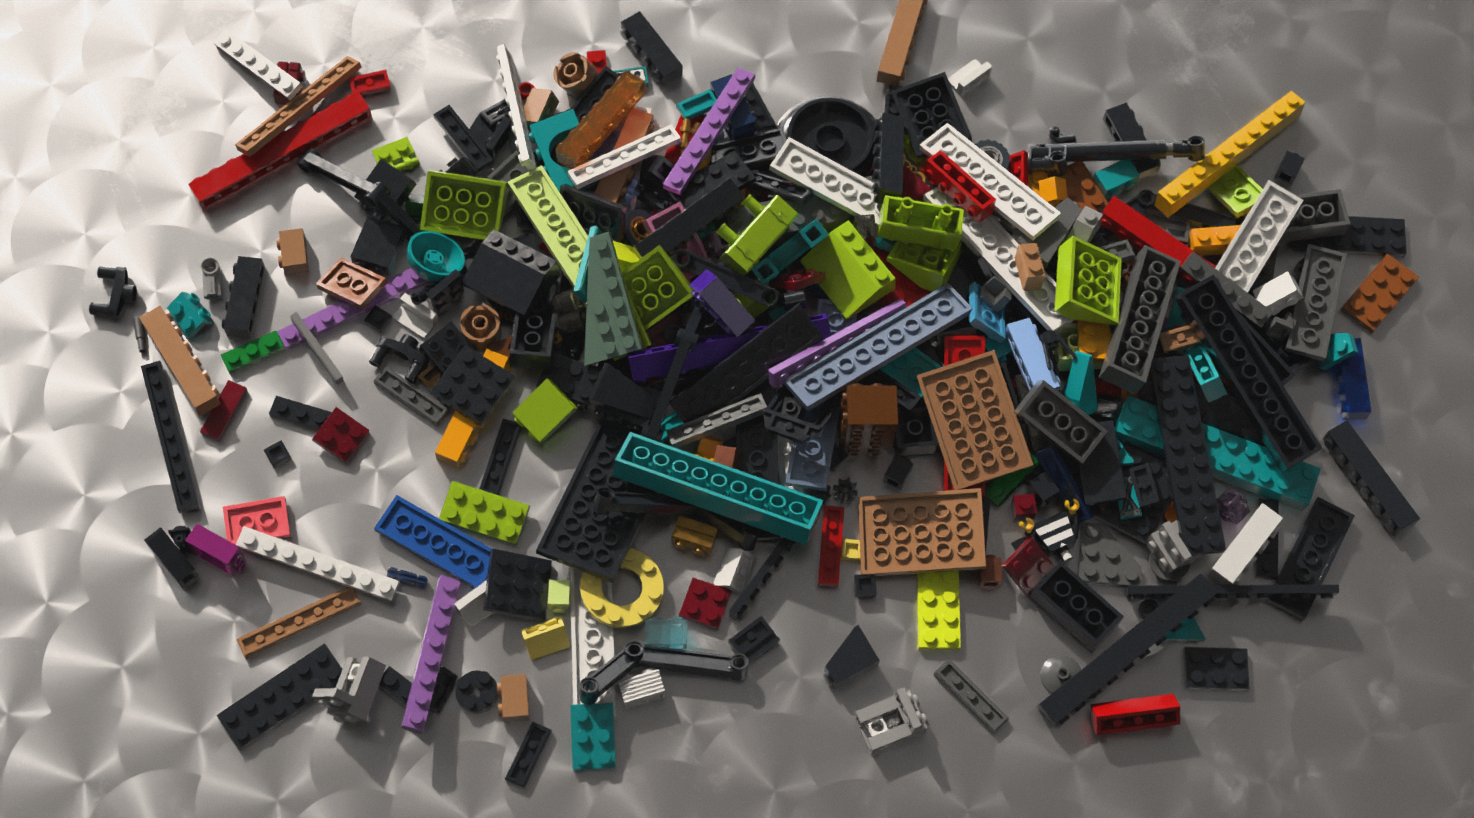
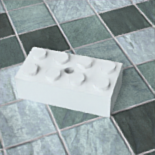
M1262 503L1212 567L1209 575L1223 585H1238L1245 575L1243 570L1249 571L1257 560L1256 553L1258 552L1261 555L1270 543L1267 539L1269 537L1274 538L1283 526L1280 524L1283 518Z

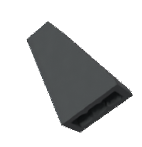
M1068 197L1055 207L1061 213V218L1034 240H1031L1024 233L1017 240L1019 245L1038 244L1037 247H1039L1038 250L1040 251L1039 254H1041L1040 257L1045 272L1048 271L1058 255L1059 246L1066 241L1077 217L1082 212L1079 204Z

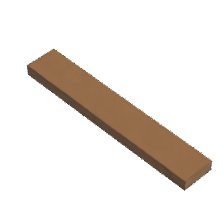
M346 587L236 640L245 659L362 604L355 589Z

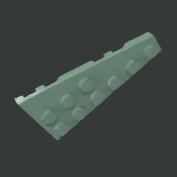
M611 232L589 238L584 366L643 349Z

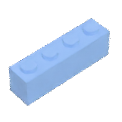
M1030 318L1007 324L1005 336L1029 391L1038 380L1046 381L1059 391L1061 387L1060 379L1053 372L1052 361V369L1048 370L1043 346L1038 338L1036 325L1032 324Z

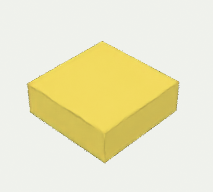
M842 539L841 561L861 562L860 540Z

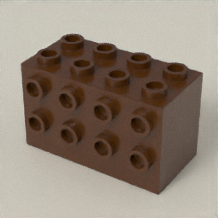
M858 383L847 386L846 393H842L838 428H840L839 446L843 447V450L849 456L891 454L898 427L897 386H883L879 383L872 384L871 386H863Z

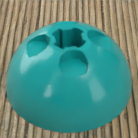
M422 231L413 235L408 243L407 258L409 265L417 276L426 281L439 283L455 269L460 272L465 264V256L460 246L444 234L434 231Z

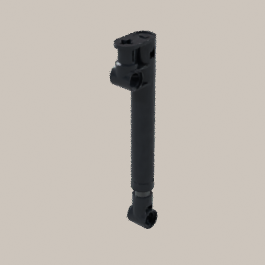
M1195 135L1187 140H1175L1173 143H1166V140L1029 144L1028 174L1031 175L1035 171H1044L1052 176L1062 177L1067 173V162L1153 160L1156 158L1166 159V156H1173V158L1187 157L1190 161L1197 162L1205 158V139L1202 136Z

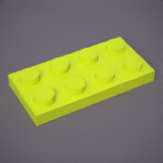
M959 571L917 573L918 650H960Z

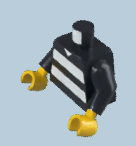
M1073 499V507H1070L1069 501H1065L1064 505L1069 510L1068 513L1065 510L1035 524L1032 519L1026 518L1028 522L1026 527L1024 522H1019V527L1025 530L1026 539L1028 537L1033 538L1048 558L1058 554L1063 563L1073 559L1069 549L1074 547L1079 534V517L1076 511L1079 508V502L1076 499Z

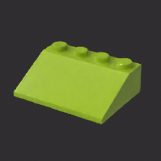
M428 171L420 230L485 240L493 230L500 232L508 197V183L440 171Z
M849 220L831 231L828 236L800 260V263L806 270L816 269L817 272H825L826 280L817 284L846 320L895 289L896 278Z
M1075 236L1070 237L1058 249L1054 312L1073 320L1117 325L1119 323L1122 258Z
M960 239L956 250L953 251L914 243L905 244L897 241L889 253L887 261L921 288L934 292L947 283L961 254L966 249V244Z
M660 245L622 272L626 289L645 330L693 297L691 294L693 290L689 286L690 282Z

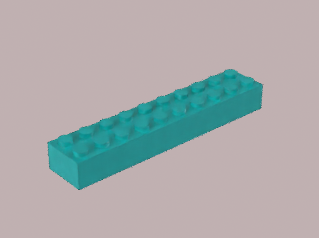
M1128 395L1122 405L1115 425L1116 438L1137 449L1165 459L1156 405ZM1202 423L1213 478L1263 497L1279 500V503L1303 511L1310 505L1321 468L1301 462L1282 473L1266 447Z
M632 432L627 436L614 463V477L804 545L808 544L819 519L823 504L821 499Z

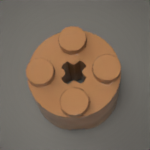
M571 52L560 59L561 62L554 68L553 76L555 82L575 98L581 96L598 75V71L583 55Z
M483 304L482 306L473 305L467 308L461 315V333L475 350L485 352L488 345L500 340L502 334L500 318L492 307Z

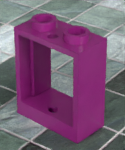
M199 524L195 525L185 540L194 555L233 577H236L238 572L241 573L245 568L246 558L239 546Z

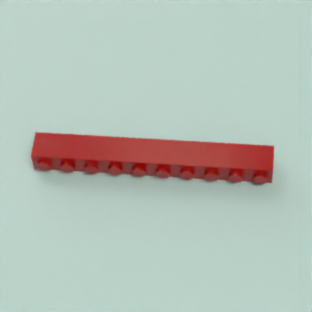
M359 91L349 94L345 99L332 103L323 111L316 112L310 118L296 123L288 130L280 132L250 157L242 154L228 160L218 168L211 169L209 173L202 177L193 179L188 184L190 191L201 209L205 210L300 158L309 148L316 149L371 119L370 107Z

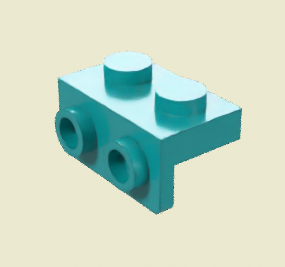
M181 292L167 307L170 314L189 338H193L205 324L212 325L214 323L210 317V312L202 306L200 298L194 293Z

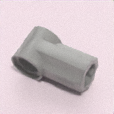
M206 258L201 263L204 299L218 300L222 298V271L216 259ZM210 267L216 268L212 272H207Z

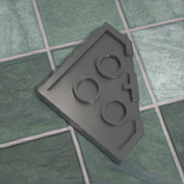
M1082 522L1078 576L1088 584L1125 588L1127 586L1141 585L1142 567L1110 531L1100 523Z

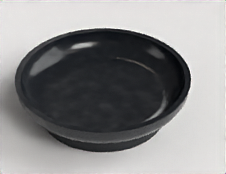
M814 97L796 104L778 121L775 129L783 128L786 140L790 137L862 177L873 175L875 169L872 168L875 157L873 149L876 144L873 142V138L876 132L874 130L876 119L861 105L840 97Z

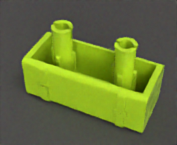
M751 194L742 202V205L755 215V219L740 235L734 233L725 223L716 231L729 243V248L719 259L730 270L745 276L758 264L762 256L799 216L778 195L766 206H762Z
M885 195L880 208L877 237L955 251L962 235L964 209L954 208L949 204L942 206L914 201L910 197L900 198Z

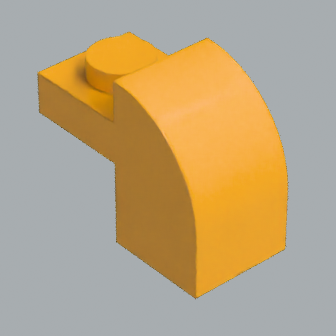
M711 435L702 438L698 451L694 455L713 461L716 446H722L724 439Z

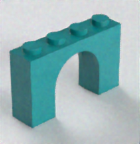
M571 109L529 125L531 132L528 134L531 143H536L538 148L535 150L539 161L543 160V168L559 192L560 185L563 184L575 187L568 177V171L589 162L586 161L573 167H563L556 164L551 158L552 150L557 143L579 134L580 124L574 110ZM600 179L580 189L585 190L599 184Z
M816 218L751 270L762 284L765 285L790 263L828 236L829 233Z

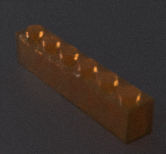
M628 71L619 76L615 84L606 90L600 101L593 105L592 110L582 117L577 127L572 129L568 137L557 146L555 151L558 162L570 169L584 164L647 93L645 80Z

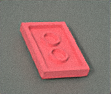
M285 496L223 507L226 537L228 541L235 545L244 526L279 539L291 537Z

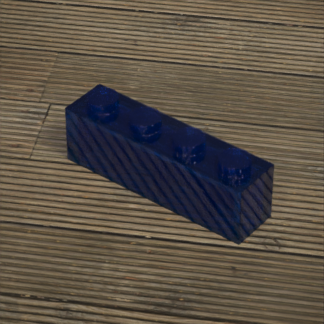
M1354 338L1358 353L1333 366V375L1337 378L1335 390L1340 399L1338 411L1342 413V420H1364L1372 412L1361 338Z

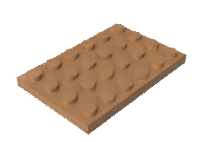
M995 350L917 375L954 490H962L1033 467L1017 415L1013 413L1015 409Z
M981 488L858 497L861 575L885 576L986 569Z

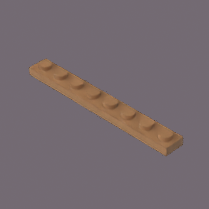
M346 56L235 144L237 150L249 157L255 154L260 148L362 68L360 62Z

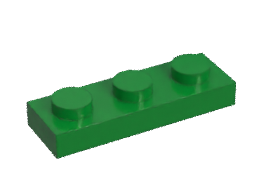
M273 331L221 354V357L229 374L284 351L285 348L277 331Z
M1031 452L1029 453L1033 467L996 478L985 490V495L997 506L1000 507L1040 464L1039 460Z

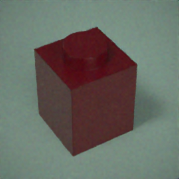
M1034 494L1013 496L1011 501L1013 523L1027 522L1026 518L1034 521L1037 514Z

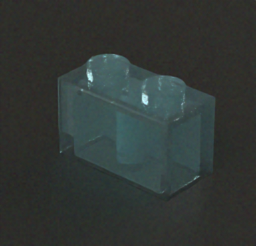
M651 617L649 620H645V645L687 650V619L671 617L670 620H662L661 617Z

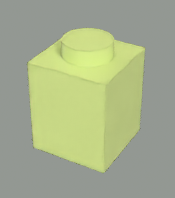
M549 580V610L555 613H563L565 610H570V580Z

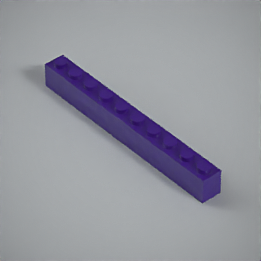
M825 313L809 316L823 335L813 345L831 336L829 320ZM769 325L746 329L738 337L733 333L730 335L724 333L699 338L694 351H688L680 374L688 373L691 369L705 370L711 365H718ZM669 344L628 353L633 381L645 382L651 377H667L678 346Z

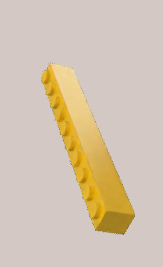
M1292 91L1287 93L1207 154L1203 160L1198 161L1161 189L1157 194L1154 206L1169 218L1299 118L1305 101Z

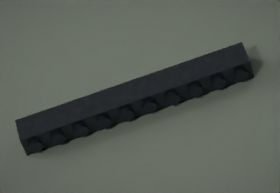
M1200 573L1044 699L1037 707L1053 726L1056 723L1061 726L1070 718L1068 714L1072 710H1075L1077 713L1086 705L1084 701L1088 697L1094 699L1102 692L1100 688L1107 683L1110 686L1118 679L1117 674L1123 670L1126 673L1135 665L1133 661L1139 657L1142 660L1151 652L1149 648L1155 644L1158 647L1167 639L1165 635L1168 632L1172 631L1174 634L1183 626L1181 622L1184 619L1188 618L1190 621L1199 613L1197 609L1200 606L1204 605L1206 608L1215 600L1213 596L1217 591Z

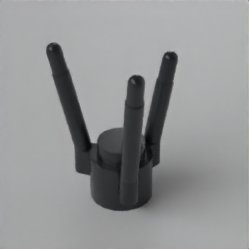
M1050 330L1041 334L1040 341L1043 346L1048 370L1052 369V361L1055 375L1059 377L1061 382L1053 350L1059 347L1058 343L1060 342L1074 359L1077 356L1064 341L1061 333L1056 334L1055 331Z

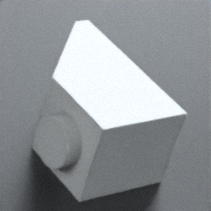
M1085 206L1077 217L1066 241L1070 237L1075 236L1090 243L1100 228L1103 214Z

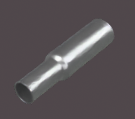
M134 317L133 323L139 352H145L143 324L139 317Z

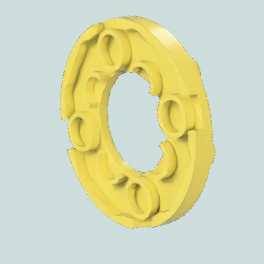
M633 548L629 549L621 568L632 570L639 576L642 582L641 595L634 603L620 606L611 603L602 592L601 583L603 579L585 572L581 576L580 593L584 607L595 620L609 627L625 628L634 625L638 626L646 622L657 611L662 600L664 584L658 566L645 553Z

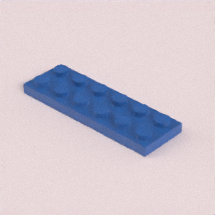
M398 495L395 496L374 527V530L474 588H477L487 580L490 551L492 548Z

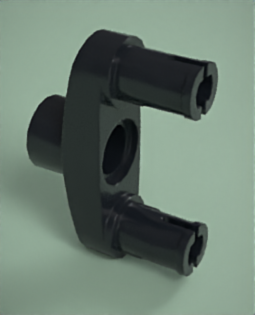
M99 266L97 270L98 278L113 279L114 284L110 302L108 304L91 302L89 313L91 315H101L117 319L122 312L125 302L134 303L136 301L137 287L135 285H128L126 267Z
M403 334L400 341L384 337L380 338L369 363L379 368L387 353L393 354L412 363L404 378L410 383L415 384L422 370L426 369L429 361L416 350L419 342L414 337Z

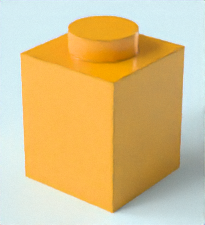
M1054 176L1040 180V197L1055 208L1067 198L1066 179Z

